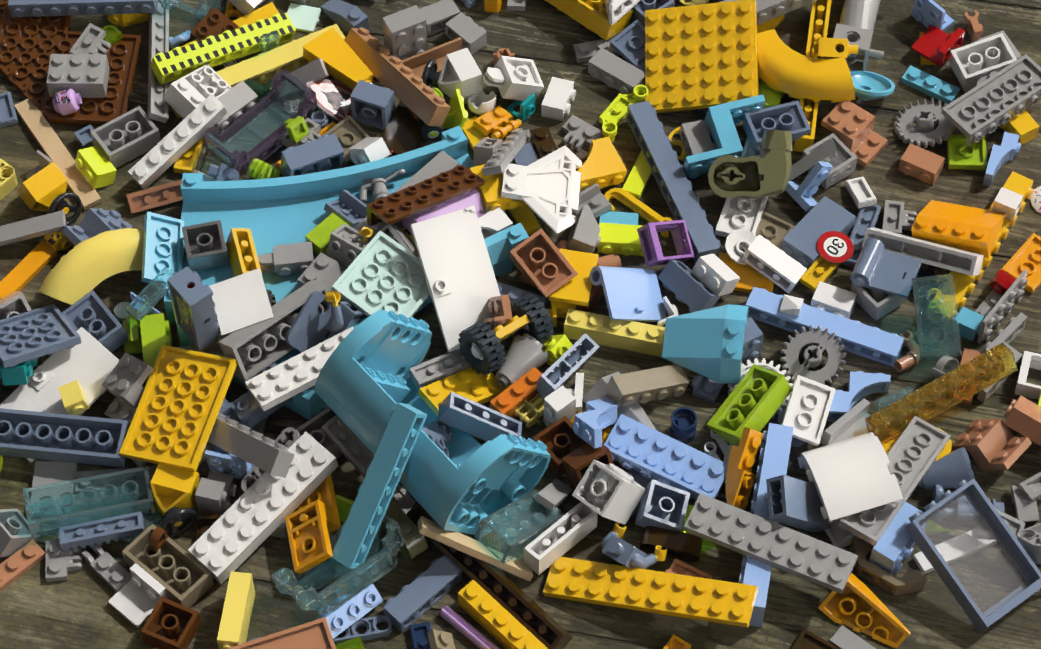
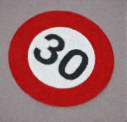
M838 231L826 232L817 241L819 254L829 262H845L852 256L854 251L851 239Z

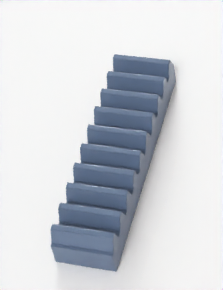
M140 511L59 527L60 546L62 550L69 552V548L77 550L78 546L84 549L86 545L93 547L94 543L100 546L104 541L107 544H110L111 540L118 542L119 538H122L124 541L127 540V537L135 539V535L139 536L145 531L143 514Z

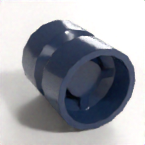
M677 408L671 415L670 436L684 444L692 442L696 436L697 415L691 408Z

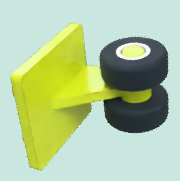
M455 89L449 103L451 108L442 127L428 126L417 116L419 125H423L421 127V134L425 140H438L442 137L444 129L459 126L463 131L464 123L468 120V112L464 108V98L461 96L459 89Z

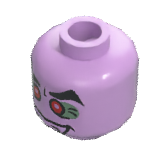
M66 89L57 92L52 102L57 113L68 115L79 111L82 98L73 89Z

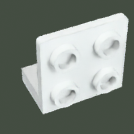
M135 563L130 568L131 580L109 599V604L134 626L140 627L149 618L161 596L166 599L168 597L166 588Z

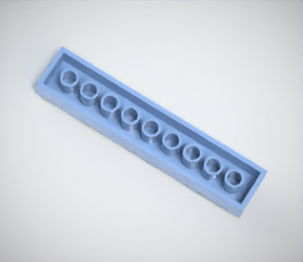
M769 423L768 431L764 430L750 511V513L769 520L766 479L786 475L794 428ZM743 555L739 583L754 585L758 588L749 625L762 627L772 566Z

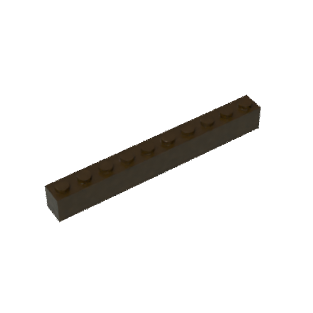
M417 501L406 514L417 527L421 516L436 522ZM427 537L548 649H564L573 638L497 567Z

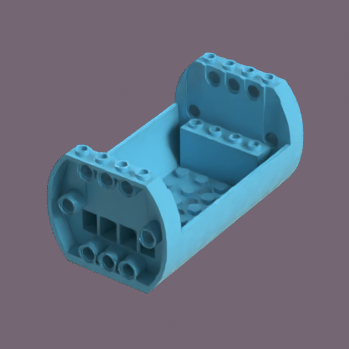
M381 309L356 326L337 346L320 371L314 390L373 454L376 447L380 444L383 430L388 425L391 412L397 403L409 404L427 414L423 425L425 428H427V424L438 419V416L419 396L420 388H417L408 374L409 368L417 366L422 362L430 347L432 332L428 329L429 325L421 319L418 321L411 316L408 318L401 313L398 315L391 310L388 312ZM449 426L452 443L446 446L449 452V457H447L421 429L399 482L443 530L479 536H484L506 520L528 497L545 473L551 455L546 451L547 446L539 440L535 442L530 438L526 440L521 436L516 438L512 434L508 436L501 434L492 441L488 440L481 445L472 435L452 426Z

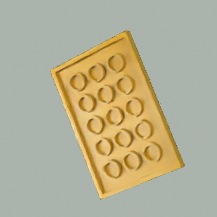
M162 345L119 454L126 458L196 472L237 367L236 359Z

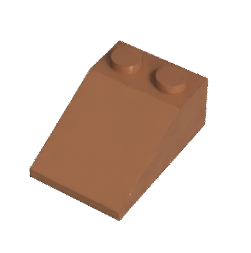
M542 228L512 249L509 254V258L520 272L545 298L578 275Z

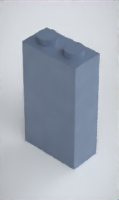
M824 196L782 239L781 250L809 269L820 257L817 249L819 237L829 231H838L847 235L854 227L856 216Z
M786 475L766 479L769 520L813 533L830 529L828 520L823 519L820 507H823L815 484Z

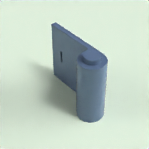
M868 238L865 241L850 278L856 286L908 298L922 260L884 251V244L879 239Z

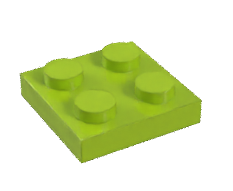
M953 134L950 137L948 136V140H946L948 169H987L985 136L979 142H974L969 146L966 144L967 137L965 135Z

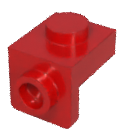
M1000 269L989 285L996 293L1003 296L1015 279Z

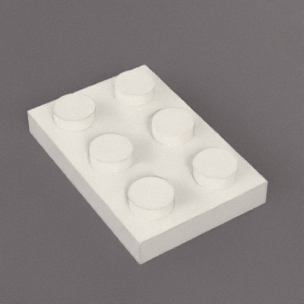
M797 375L781 425L794 427L793 438L818 446L836 389Z

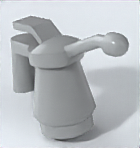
M400 169L386 179L371 178L363 181L364 185L360 187L359 200L366 204L367 192L373 191V201L389 196L390 193L386 187V182L396 175H403L405 170Z

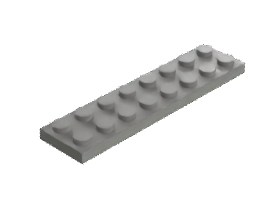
M914 416L887 454L890 461L888 470L890 475L895 474L903 496L902 502L896 504L889 503L843 517L838 525L871 545L876 546L904 502L908 500L944 449L951 435Z
M701 493L683 530L841 594L858 558L856 554Z

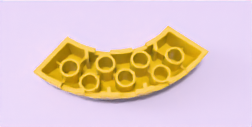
M775 29L757 33L758 79L766 82L768 87L777 92L787 93L789 97L802 100L805 98L818 103L819 100H831L832 103L855 100L854 84L845 57L835 59L808 57L784 44Z

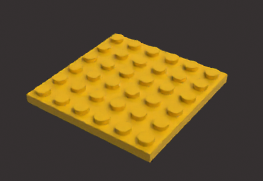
M738 0L645 10V86L648 88V96L645 101L650 102L651 106L655 108L656 113L705 109L758 96L756 0Z

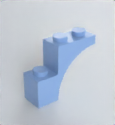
M850 371L848 392L835 390L826 421L836 422L857 401L867 395L888 392L891 375Z
M608 397L586 402L585 412L574 414V433L593 448L602 447V429L617 422V404Z

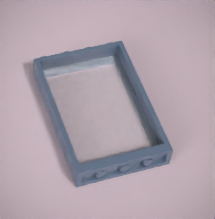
M973 478L969 482H966L964 479L955 485L956 490L953 493L948 490L939 497L941 501L937 504L935 501H932L925 506L924 509L926 511L923 514H920L918 511L909 517L910 523L904 527L975 628L980 632L1041 589V572Z

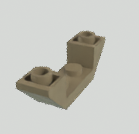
M855 536L852 538L850 552L858 555L855 563L858 576L893 596L924 590L927 577L922 572L909 567L900 580L895 574L879 568L876 563L867 561L872 550V546L868 542Z

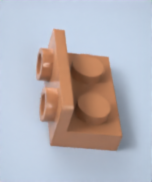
M509 294L489 298L488 310L492 314V318L482 319V322L488 323L489 326L506 324V319L512 318Z

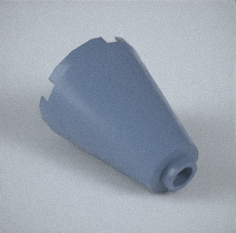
M965 447L958 448L935 461L920 481L919 486H924L925 490H933L934 485L938 484L943 489L955 488L954 486L964 479L966 482L973 478L975 479Z

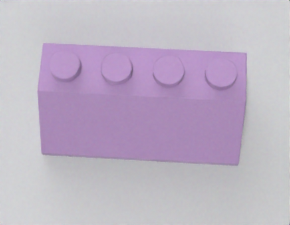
M473 189L402 220V224L413 236L410 225L470 206H475L478 218L484 216L486 212L479 192Z

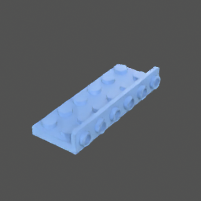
M623 414L618 418L604 443L610 450L612 460L620 463L623 468L627 470L633 469L646 479L652 478L689 492L690 497L694 498L695 501H697L700 493L715 499L726 479V463Z

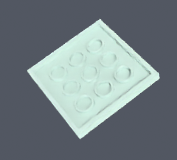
M382 231L375 235L331 288L332 291L339 292L343 299L350 302L351 305L368 317L380 309L388 312L391 310L398 315L401 313L408 318L412 317L430 296L421 260Z

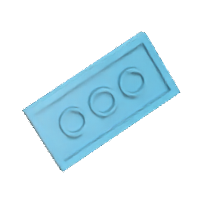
M147 211L144 216L141 282L166 287L168 285L167 279L182 270L184 240L182 227H184V220Z

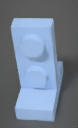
M818 161L801 184L797 181H789L785 190L806 212H809L817 204L811 196L817 192L821 182L829 176L833 166L829 162Z

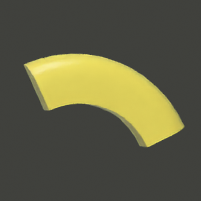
M124 228L105 231L80 242L60 258L57 265L50 270L39 291L52 298L73 305L106 278L120 272L142 270L144 229Z

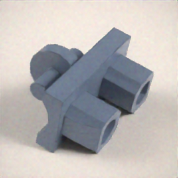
M223 163L221 167L210 164L207 174L217 178L216 181H237L240 177L237 170L229 168L230 166Z

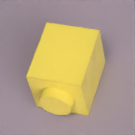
M78 380L58 387L64 407L70 415L81 414L90 408L84 389Z

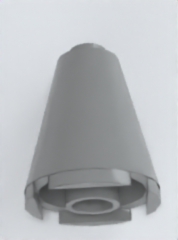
M517 334L504 357L506 362L496 373L497 383L502 387H509L533 367L538 369L543 366L548 360L547 351L544 353L541 349L543 345L528 334L523 336Z

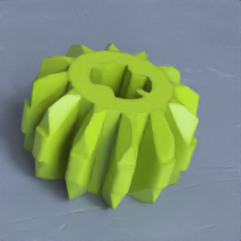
M257 158L252 160L247 170L248 176L254 179L279 178L281 173L278 168Z

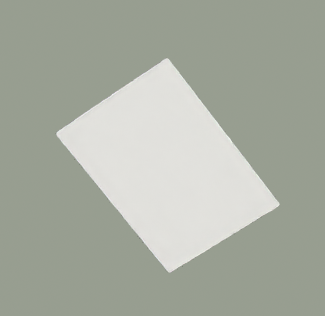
M260 268L209 286L213 291L212 299L215 303L214 308L221 335L273 317Z

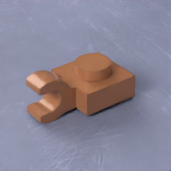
M977 10L974 11L973 17L969 16L968 12L964 14V21L968 25L967 31L971 42L980 39L981 35H983V26L978 22L979 13Z

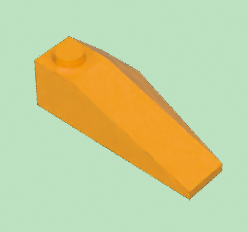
M852 573L842 594L832 590L818 607L834 622L851 627L856 632L872 636L873 639L896 649L911 633L877 596Z

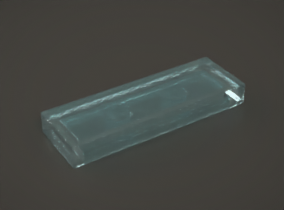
M165 266L125 308L126 312L141 321L169 291L167 279L176 273Z

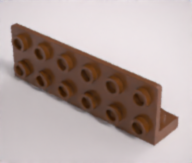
M464 165L456 166L451 170L442 172L432 178L425 179L420 183L408 186L401 191L394 192L389 196L367 204V225L373 226L381 221L391 225L483 186L485 181Z

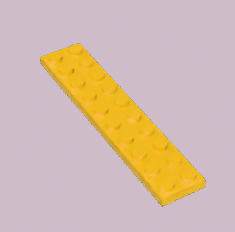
M560 557L551 565L543 589V594L546 597L747 628L758 593V588L754 585L633 567L629 569L626 566Z

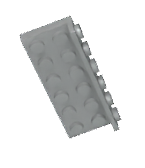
M1025 54L943 107L941 113L967 137L966 144L968 146L974 142L977 143L983 136L993 133L998 126L1008 123L1012 117L1020 115L1027 107L1034 106L1041 99V67Z

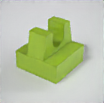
M304 117L289 118L284 122L289 137L294 143H298L310 133Z

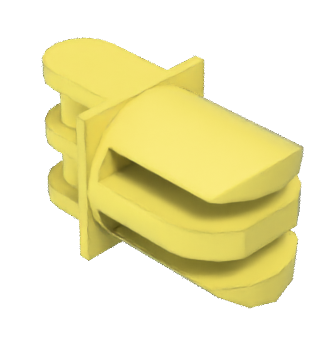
M538 393L529 401L525 399L524 404L514 412V416H519L520 421L525 422L527 428H530L536 422L539 423V418L544 415V400Z

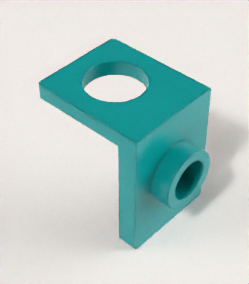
M531 94L525 101L515 100L506 111L524 122L535 112V95ZM520 106V113L515 112L514 107Z

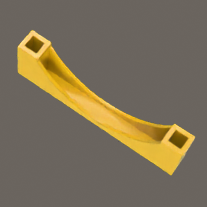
M605 137L591 140L588 151L589 157L582 167L577 170L581 173L580 192L596 183L600 189L624 183L627 169L610 138ZM484 165L469 168V170L485 181V185L476 188V190L480 194L486 213L499 207L503 211L527 205L523 200L501 197L503 174L484 176L482 171Z

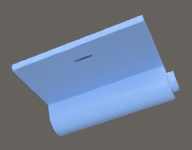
M594 266L591 269V283L595 286H603L610 320L658 322L667 318L657 275L654 270Z

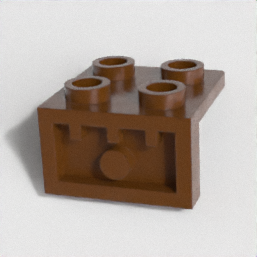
M213 7L190 32V42L195 39L202 41L209 36H217L224 31L238 29L239 26Z

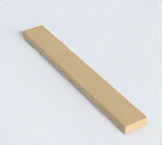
M29 99L15 104L16 112L52 162H55L67 178V185L72 193L80 197L84 210L101 203V197L76 168L75 160L41 111Z

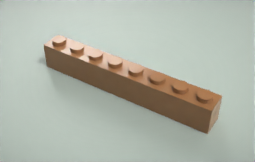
M359 27V29L350 28L345 42L369 68L373 76L386 88L393 90L394 95L428 126L442 127L451 108L445 102V99L434 93L433 88L424 84L422 78L414 75L412 69L404 66L401 60L393 56L388 48L383 47L377 38L372 37L367 29Z

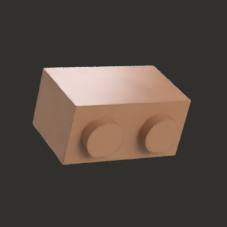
M910 143L900 159L898 171L917 178L924 183L934 185L943 170L945 158Z

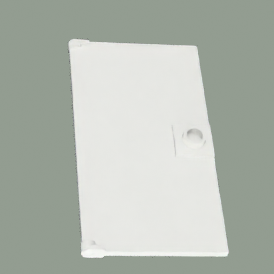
M475 206L410 225L448 352L460 349L459 345L461 343L458 342V338H460L459 333L477 322H482V319L492 318V314L488 310L489 298L501 296ZM499 325L490 326L491 331Z
M81 327L76 331L81 338V344L75 345L70 349L56 351V353L52 354L42 365L33 371V376L30 377L28 384L20 385L0 404V408L70 415L64 407L58 387L78 380L83 387L90 407L106 391L102 384L118 364L119 359ZM27 458L28 461L31 462V463L35 460V459Z

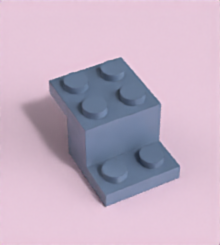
M89 208L78 226L65 225L61 232L76 246L80 242L88 240L99 233L133 227L124 221L115 210Z

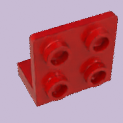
M931 25L912 45L911 50L942 67L950 59V51L962 46L965 31L958 28L954 33L947 34Z

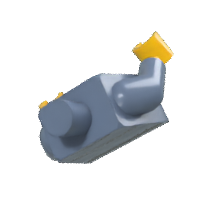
M330 291L325 294V300L332 302V316L326 325V329L331 333L327 339L352 326L354 327L366 316L348 301L338 304L341 295L337 291Z
M619 522L615 523L613 530L601 541L602 553L629 569L631 567L646 569L657 561H665L667 549L661 550L662 546L660 545L655 547L654 554L647 555L620 539L623 538L627 526L624 528L619 527Z

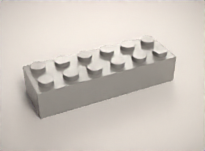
M312 279L271 307L272 318L236 330L219 341L224 356L236 359L237 367L233 376L247 381L294 349L286 341L289 329L309 295L313 291H319L325 295L326 292H329L327 285ZM325 299L318 306L320 314L324 313L327 309L329 302Z

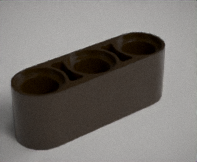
M646 526L639 547L644 552L654 554L655 547L660 545L662 546L661 550L667 549L666 557L687 562H697L700 557L703 539L693 534L655 526Z

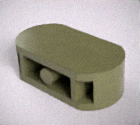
M391 500L379 529L402 556L410 561L425 551L428 545L424 535L419 533L418 527L399 505Z

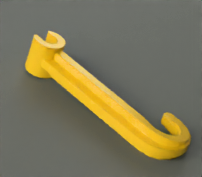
M613 188L604 194L608 201L611 198H616L634 212L639 213L641 217L650 223L673 221L669 217L663 218L624 189ZM611 204L612 209L609 210V211H613V212H614V211H615V208H614V206ZM668 231L660 232L663 237H668Z

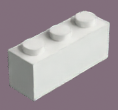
M758 235L742 257L744 262L788 294L807 270L799 262L795 261L761 235Z

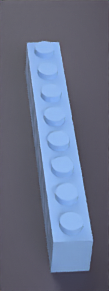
M753 287L745 305L749 306L748 317L793 333L794 330H797L800 334L802 333V326L806 331H809V327L812 325L814 331H816L818 325H820L821 332L828 328V335L835 332L834 340L841 338L838 346L844 345L845 348L843 350L892 367H894L895 361L898 360L904 342L903 337L880 330L877 327L862 324L856 320L847 319L839 314L824 311L821 308L809 306L805 303L802 304L799 317L779 311L783 295L768 292L763 288Z

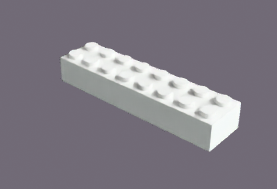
M307 432L287 450L295 455L286 478L265 472L188 549L189 554L212 572V577L220 584L230 576L231 571L234 572L278 528L286 516L290 515L338 467L336 457Z

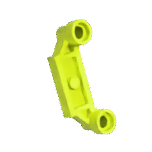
M645 85L635 86L632 93H619L601 114L599 122L602 123L604 138L609 137L612 143L615 141L617 127L625 119L628 105L644 102L647 98L648 88Z

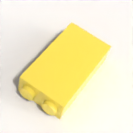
M230 572L217 637L219 649H227L246 642L255 598L252 573Z

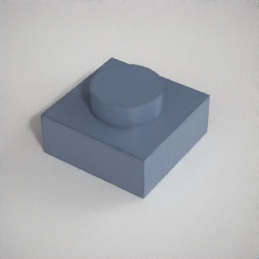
M91 124L74 132L76 140L83 149L93 146L90 131L94 130Z

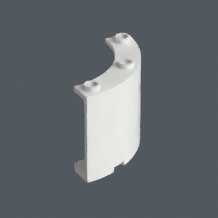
M873 432L800 453V457H798L800 468L805 469L809 482L815 484L823 507H820L823 519H827L829 524L839 518L889 503L896 504L903 500L895 474L890 475L888 466L890 461L877 436H874Z

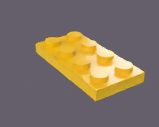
M470 367L420 388L418 394L438 416L439 404L450 392L483 404L494 399L506 387H502L497 383V378L492 372L482 376L481 373H476V369L473 370Z

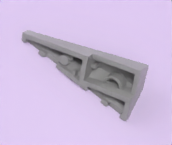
M619 371L602 377L583 396V401L586 403L605 397L611 400L605 387L611 376L619 375ZM639 403L627 407H617V420L623 414L656 430Z

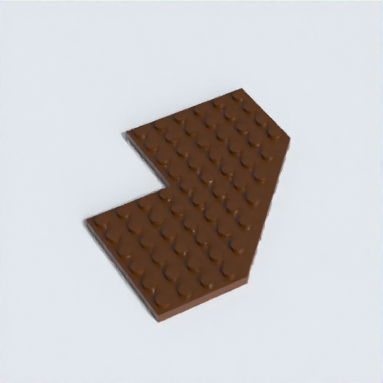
M0 0V72L26 99H29L41 111L50 123L102 126L128 111L141 45V35L106 33L103 40L112 45L110 49L105 48L110 68L106 98H82V104H80L78 112L61 115L55 111L52 99L55 97L49 96L47 87L50 55L70 54L69 51L83 32L70 31L72 15L12 17L8 7L9 0Z

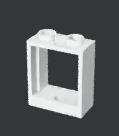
M1024 351L1014 394L1039 400L1041 386L1026 383L1029 368L1041 370V354Z

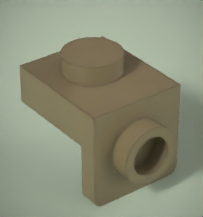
M435 629L427 633L431 649H456L452 633Z

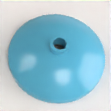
M850 70L855 96L860 100L880 99L894 92V83L885 76L870 71Z

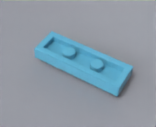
M911 65L901 79V83L946 104L953 102L960 92V88Z

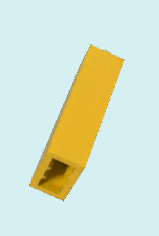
M333 27L303 45V57L310 62L318 58L323 59L327 73L352 90H354L359 80L373 83V73Z

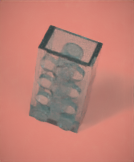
M944 274L912 278L920 358L922 360L940 359L945 355L951 357L963 356L953 275Z
M538 490L486 516L479 523L474 537L503 564L522 554L528 544L565 515L557 507L550 511L536 502L534 499L539 493Z

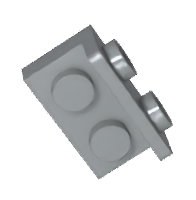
M597 183L579 193L578 212L584 204H587L594 217L597 218L612 209L610 202L601 193ZM572 212V215L576 216L578 212Z

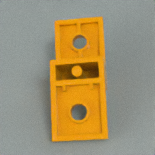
M331 474L297 507V511L285 517L294 571L298 574L333 557L329 533L331 534L340 529L341 524Z

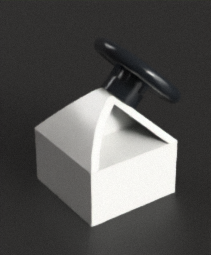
M468 48L447 54L441 73L437 72V61L430 59L421 77L424 84L431 88L433 86L439 87L450 98H452L455 89H459L461 96L464 98V104L468 103L470 96L478 95L483 91L482 73Z

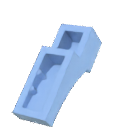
M1004 132L1001 146L993 144L983 185L990 187L997 171L1007 161H1013L1015 154H1019L1021 143H1018L1019 135Z

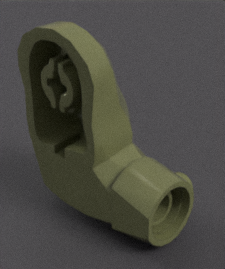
M764 130L760 149H762L760 156L742 158L725 155L718 157L710 166L708 173L709 185L714 193L723 198L736 197L747 199L783 193L789 182L792 167V132Z

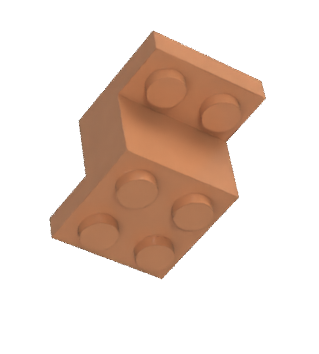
M851 101L840 102L822 120L821 125L835 133L838 139L857 157V163L865 168L888 144L886 138L873 131L875 116Z
M989 418L972 421L969 424V428L956 438L957 441L952 445V448L955 451L958 448L965 447L966 452L970 453L981 471L1008 470L1032 442L1028 437H1014L1001 418Z

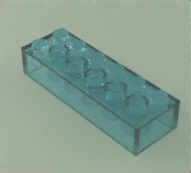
M148 466L23 489L27 523L31 537L59 532V527L140 511L143 516L156 514Z

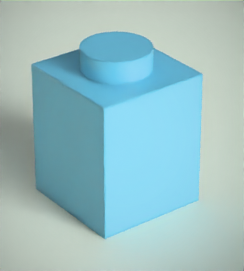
M962 307L954 320L952 332L974 341L976 336L979 335L984 316Z

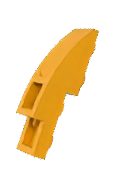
M744 427L739 446L732 445L725 488L727 504L744 511L754 486L756 474L751 473L763 436V433Z

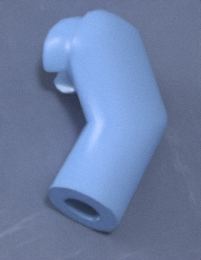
M187 30L176 37H169V48L174 49L190 40L191 30Z

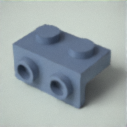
M345 189L341 190L339 199L326 203L324 207L327 213H334L352 228L367 217L366 204Z

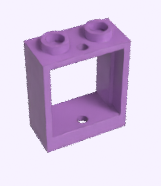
M685 220L647 223L637 229L647 266L665 265L671 259L685 262L695 257ZM671 231L677 256L663 257L657 232Z

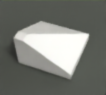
M784 294L779 312L799 317L804 299Z

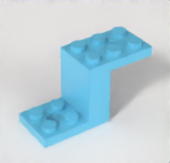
M763 94L708 108L704 123L710 129L711 142L715 143L716 150L687 156L683 165L686 178L694 179L701 174L709 173L710 166L718 157L725 155L741 157L743 148L735 125L744 121V113L763 109L765 104Z

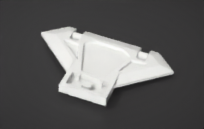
M563 146L528 166L509 164L503 171L501 197L523 200L556 234H559L577 223V216L572 215V212H578L581 173L575 170L582 167V161L566 146Z

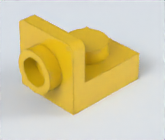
M551 301L548 315L552 317L554 327H557V318H566L569 308L576 310L575 304Z

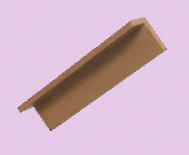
M459 37L404 59L401 63L412 69V73L421 78L428 61L435 59L438 65L437 72L441 73L446 55L463 49V39Z

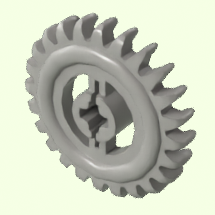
M925 98L922 105L916 100L915 107L909 102V110L903 106V113L898 111V116H895L894 122L895 133L899 139H903L904 143L916 144L918 147L923 145L924 148H927L928 145L934 147L935 143L941 144L942 140H948V136L953 135L956 126L941 113L943 107H941L940 100L938 104L934 105L933 99H931L930 104H927ZM939 123L938 127L934 130V125Z
M810 325L809 331H806L802 326L801 334L794 330L795 338L788 335L790 343L783 342L787 349L781 350L785 357H781L780 361L786 363L782 365V369H789L785 375H793L791 382H795L796 376L800 375L824 385L825 382L832 384L831 378L838 379L839 376L836 372L842 373L843 369L840 366L846 364V361L841 360L846 357V353H841L845 346H838L841 338L834 340L835 332L828 335V328L821 332L820 325H818L816 331H814L812 325ZM818 344V345H819L818 347H817V346H809V347H807V348L805 349V351H804V360H805V361H804L803 364L801 365V364L799 363V359H798V358H799V353H800V351L802 350V348H804L806 345ZM826 350L828 354L826 365L820 370L808 371L810 367H818L821 364L822 353ZM815 353H816L817 358L815 359V358L813 357V358L810 359V356H809V355H810V354H811V355H815Z

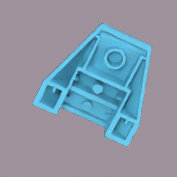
M727 304L666 318L662 358L718 383L738 385L741 381V361L749 306Z

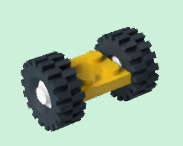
M526 294L510 303L512 318L508 319V323L503 326L501 324L491 331L489 325H486L484 322H477L459 333L460 338H458V342L461 343L459 347L463 350L462 355L467 358L466 362L471 364V368L473 370L476 369V373H481L482 376H485L504 365L506 353L503 351L504 346L500 342L514 334H520V336L528 334L540 343L553 336L554 330L552 328H554V324L551 323L552 317L548 315V309L544 308V304L539 302L537 297L534 298V295Z

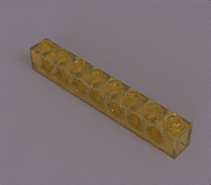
M1000 343L865 418L868 433L873 432L874 436L878 437L883 446L899 437L914 416L927 421L1017 371L1014 353L1004 343Z

